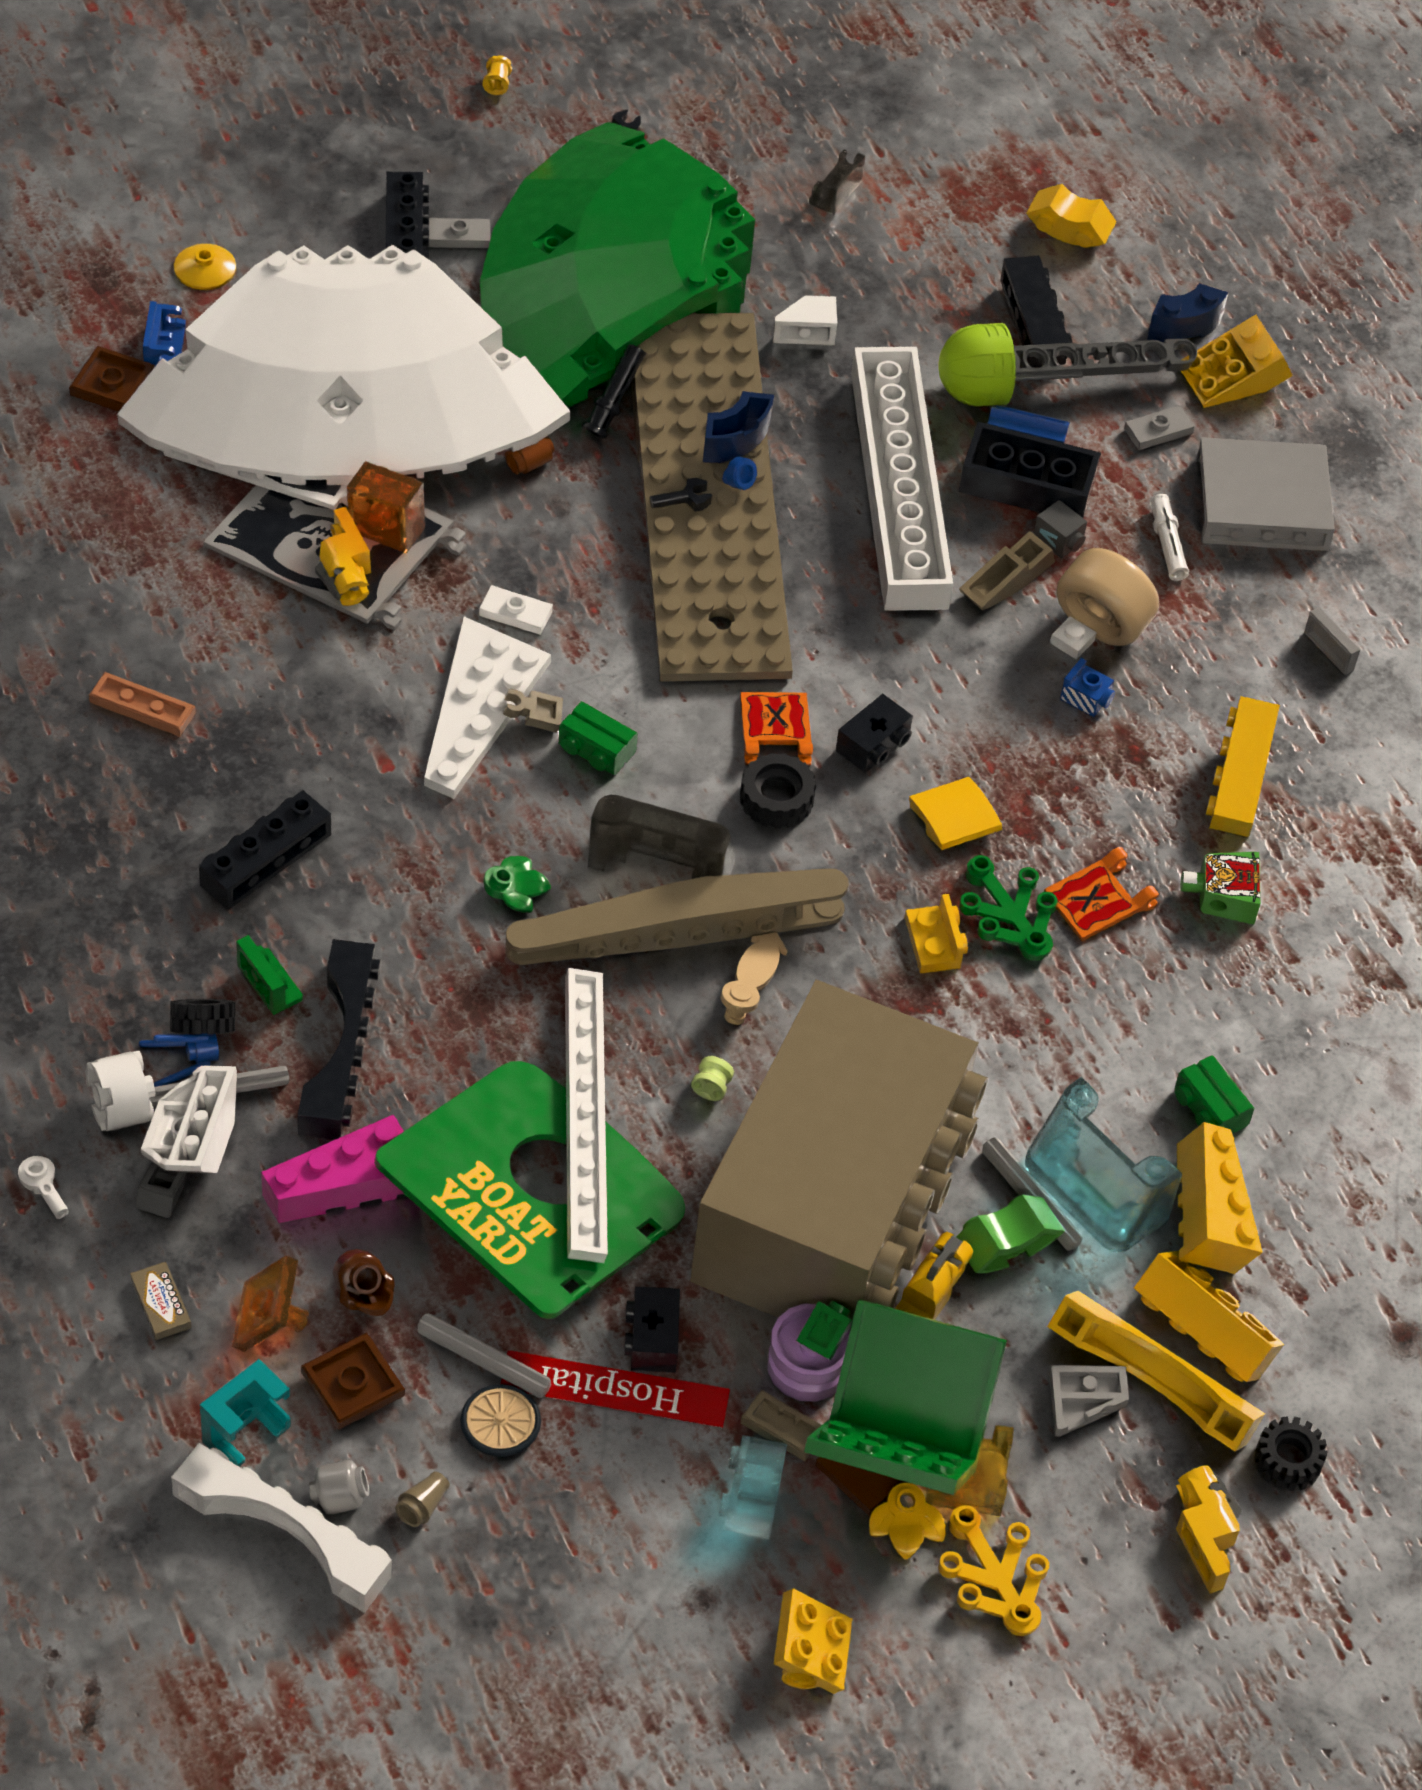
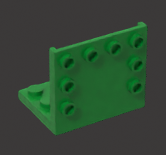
M860 1299L856 1305L830 1419L807 1437L804 1452L954 1495L976 1471L1007 1340Z

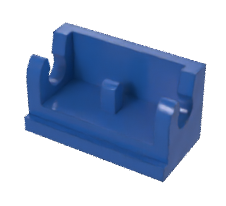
M150 301L143 341V359L145 362L156 366L162 358L168 362L182 353L186 320L167 316L168 314L181 315L182 308L176 305L157 304L156 301Z

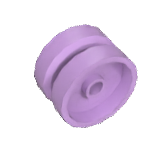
M801 1304L789 1308L778 1317L771 1332L768 1351V1373L770 1378L783 1394L799 1401L817 1402L829 1398L836 1393L851 1330L849 1328L831 1361L797 1342L796 1340L816 1304Z

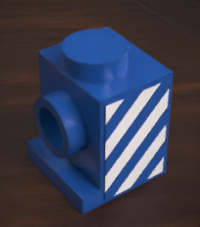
M1080 658L1064 678L1060 700L1095 717L1102 707L1108 708L1115 696V691L1112 690L1114 680L1087 666V661Z

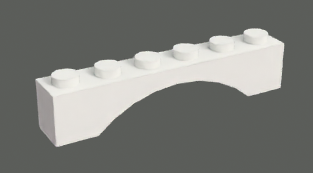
M198 1443L171 1477L173 1496L204 1515L223 1513L246 1515L268 1521L289 1532L301 1541L317 1558L328 1578L332 1593L364 1613L392 1578V1559L389 1558V1555L382 1548L376 1545L369 1546L357 1539V1536L349 1528L343 1525L337 1527L332 1524L316 1508L312 1506L304 1507L293 1500L286 1490L278 1486L271 1487L263 1482L256 1472L247 1467H238L230 1462L222 1451L216 1448L209 1449Z

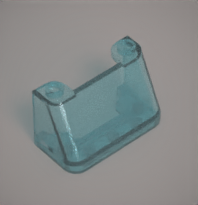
M1080 1077L1063 1091L1029 1146L1025 1158V1167L1029 1174L1103 1247L1116 1253L1125 1252L1169 1220L1182 1173L1171 1162L1160 1156H1149L1137 1164L1127 1157L1087 1118L1097 1109L1099 1098L1094 1088Z

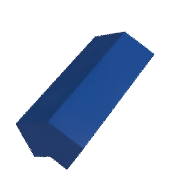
M993 405L987 424L1065 443L1070 422L1000 405Z

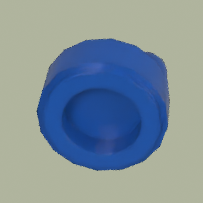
M735 457L725 469L722 480L732 488L747 490L756 480L757 467L751 459Z

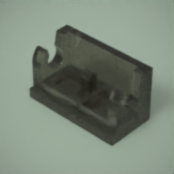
M844 149L838 156L836 166L823 182L817 181L813 186L808 204L835 215L862 181L865 155L857 153L853 160L854 164H851L846 159L847 150Z

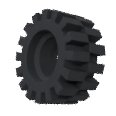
M225 999L171 1001L170 1031L183 1034L231 1033L235 1031V1001Z
M1288 1416L1281 1417L1279 1424L1276 1419L1271 1421L1269 1427H1265L1262 1431L1255 1450L1254 1459L1255 1463L1259 1462L1257 1466L1259 1474L1266 1471L1264 1480L1269 1483L1272 1479H1275L1277 1481L1275 1487L1278 1489L1282 1488L1283 1483L1288 1484L1287 1491H1294L1297 1484L1300 1490L1306 1489L1308 1483L1312 1485L1320 1475L1327 1457V1451L1325 1450L1327 1443L1325 1439L1320 1440L1321 1431L1316 1429L1312 1432L1313 1424L1309 1421L1306 1422L1305 1426L1300 1425L1301 1418L1294 1417L1292 1423H1289ZM1283 1444L1293 1445L1304 1453L1305 1460L1301 1463L1285 1461L1278 1455L1277 1447Z

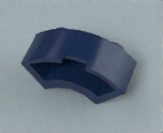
M1199 283L1193 291L1185 295L1170 296L1161 294L1152 314L1147 340H1158L1164 343L1165 339H1188L1198 335L1200 338L1207 336L1222 320L1228 292Z
M742 391L739 401L732 408L722 412L708 413L703 462L723 463L735 457L744 456L755 449L765 438L769 430L774 395Z

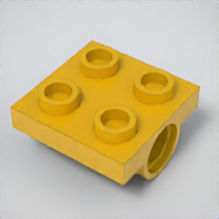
M794 1588L783 1592L773 1663L782 1668V1681L786 1685L797 1689L820 1687L832 1694L844 1690L852 1618Z

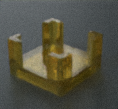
M996 1425L992 1439L983 1438L976 1471L954 1495L927 1488L926 1503L932 1506L951 1509L969 1505L976 1509L978 1513L1001 1517L1007 1493L1008 1479H1006L1014 1428Z

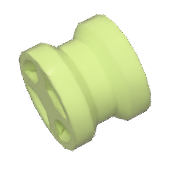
M715 1056L704 1057L699 1064L700 1073L693 1077L691 1087L697 1095L710 1101L721 1100L727 1091L726 1084L731 1082L734 1076V1069L727 1061Z

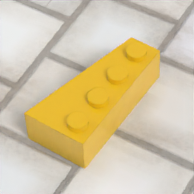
M1203 1122L1177 1143V1180L1182 1184V1192L1178 1195V1207L1183 1209V1221L1178 1224L1179 1236L1183 1237L1184 1245L1179 1249V1260L1235 1274L1263 1253L1232 1131L1228 1128Z

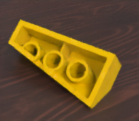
M1240 696L1237 708L1230 707L1226 726L1232 727L1230 737H1223L1219 755L1224 756L1225 761L1224 766L1217 765L1212 785L1219 787L1217 796L1210 795L1206 815L1212 816L1209 828L1249 837L1280 705Z
M1179 1251L1158 1253L1134 1287L1142 1295L1141 1301L1154 1311L1160 1310L1170 1318L1169 1324L1176 1331L1184 1335L1188 1333L1198 1341L1197 1347L1205 1355L1211 1358L1217 1357L1226 1365V1372L1240 1382L1259 1380L1284 1344L1255 1316L1248 1312L1241 1314L1237 1310L1240 1306L1239 1301L1229 1292L1214 1289L1210 1285L1214 1278L1205 1269L1198 1270L1190 1266L1188 1262L1179 1260Z

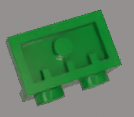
M249 935L236 941L237 966L273 1015L302 1002L303 994L269 948H263L261 945L256 946Z

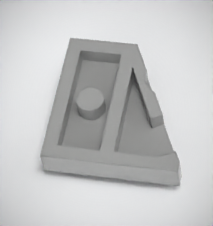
M1051 1365L1049 1374L1055 1436L1065 1435L1127 1407L1129 1394L1126 1366Z

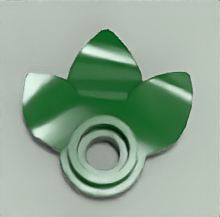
M524 856L505 858L500 866L490 867L483 877L484 889L488 895L496 899H503L511 909L525 913L533 911V901L531 898L549 892L551 884L542 873L531 870L532 860Z

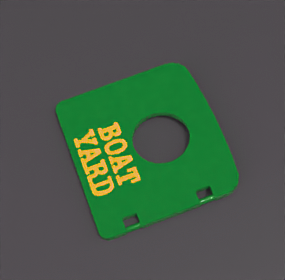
M511 1061L501 1065L380 1147L374 1159L376 1168L536 1315L544 1319L558 1317L586 1293H590L649 1249L661 1237H665L677 1228L683 1220L686 1208L682 1195L634 1146L605 1121L608 1254L604 1263L568 1258L567 1204L547 1203L530 1196L516 1183L510 1170L511 1155L518 1147L535 1140H551L567 1145L566 1088L537 1066L523 1061ZM649 1223L656 1230L646 1237L639 1229ZM573 1279L580 1287L569 1293L562 1286Z

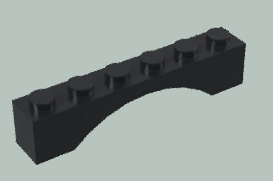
M332 940L327 965V988L335 998L342 1013L344 1031L339 1046L331 1060L315 1077L303 1085L297 1115L298 1135L336 1140L342 1137L344 1127L351 1126L353 1106L348 1105L350 1097H356L359 1076L354 1075L355 1067H362L364 1058V1046L359 1045L361 1037H368L370 1017L365 1016L367 1008L373 1009L375 988L371 987L372 980H378L380 975L381 959H375V944Z

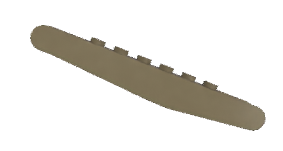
M812 869L706 876L674 882L538 918L513 922L506 931L505 954L513 963L528 965L588 957L599 958L607 955L681 948L748 938L772 932L781 933L838 923L843 918L845 907L840 898L847 893L849 886L848 878L837 869Z

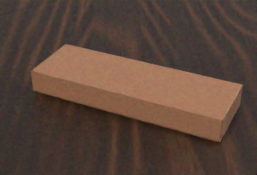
M104 672L89 694V702L179 737H181L196 714V708L192 704Z

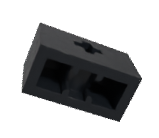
M882 693L838 730L835 751L866 773L873 766L881 765L887 759L889 753L896 747H903L909 741L912 735L911 724L913 715Z
M635 1286L634 1301L627 1300L625 1323H633L632 1333H625L624 1356H631L632 1371L676 1373L679 1342L680 1289Z

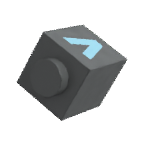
M1058 500L1037 515L1034 534L1053 549V553L1062 559L1071 551L1079 550L1084 544L1087 521Z

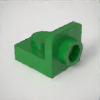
M831 1300L828 1306L818 1301L796 1341L831 1361L849 1328L851 1329L853 1320L848 1318L851 1311Z

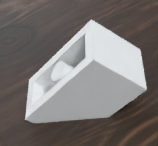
M804 296L775 316L773 343L835 345L837 329L836 297Z

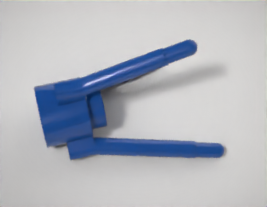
M215 1033L155 1035L153 1040H142L139 1042V1046L142 1048L186 1046L188 1060H195L196 1062L195 1065L154 1082V1087L172 1084L192 1075V1072L199 1066H211V1061L219 1060V1048Z

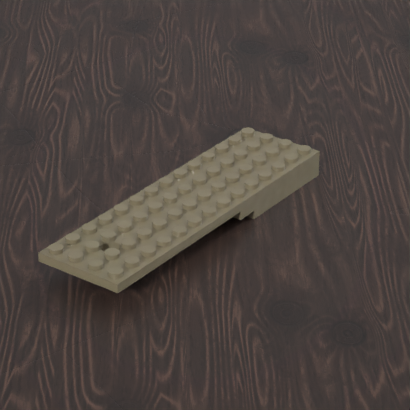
M754 313L690 314L666 325L636 346L647 354L631 381L637 459L643 484L660 682L792 679L793 669L767 434L755 449L741 456L754 461L757 467L756 480L747 490L732 488L723 482L722 476L730 461L723 463L703 462L708 413L722 412L732 408L739 401L742 391L763 393ZM689 478H699L708 482L707 491L695 493L696 495L712 494L711 504L702 511L694 512L687 503L653 509L651 507L650 496L681 491L686 487V482ZM715 617H724L732 621L730 628L717 629L716 625L709 620Z

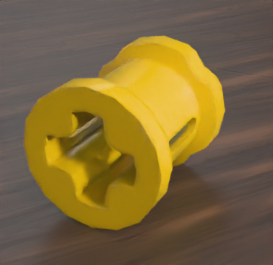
M492 56L486 62L487 74L483 78L482 86L485 91L492 95H502L509 88L507 78L512 72L511 61L504 56Z

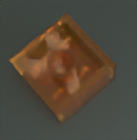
M365 461L347 485L348 512L362 537L408 553L425 529L424 482Z

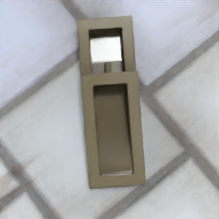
M1029 531L1010 549L1004 546L965 582L959 590L982 611L990 608L1024 588L1055 562L1053 549Z

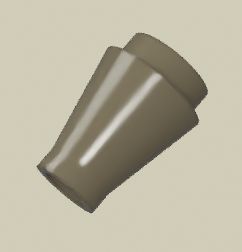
M434 1471L427 1478L400 1494L398 1503L395 1506L400 1519L412 1527L426 1524L442 1496L450 1487L447 1478L443 1474Z

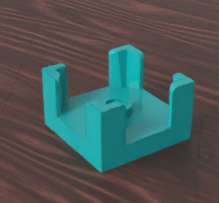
M258 1359L200 1404L202 1442L209 1449L216 1448L222 1451L230 1462L240 1467L245 1463V1457L231 1444L236 1439V1433L256 1418L274 1436H280L291 1427L290 1416L275 1402L281 1398L284 1400L290 1397V1388Z

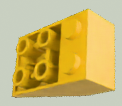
M1256 314L1199 348L1192 366L1187 370L1181 371L1204 408L1267 392L1293 376L1284 356ZM1189 355L1181 360H1189Z

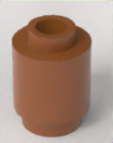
M546 436L538 443L515 452L510 448V450L505 452V459L514 474H527L552 461L555 449L551 439Z

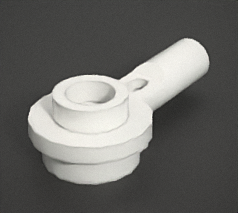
M32 1156L22 1161L18 1168L20 1182L27 1189L33 1191L34 1194H41L57 1219L65 1217L69 1210L54 1188L55 1168L53 1163L43 1156Z

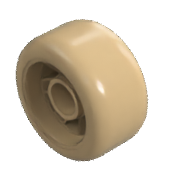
M1091 548L1082 552L1061 576L1057 585V598L1065 614L1097 632L1096 639L1108 645L1126 646L1133 643L1154 619L1159 608L1157 590L1148 576L1133 562L1108 549Z

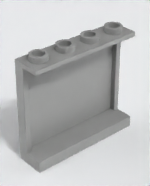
M1201 437L1196 462L1201 463L1205 517L1201 533L1202 543L1329 551L1335 528L1326 445Z

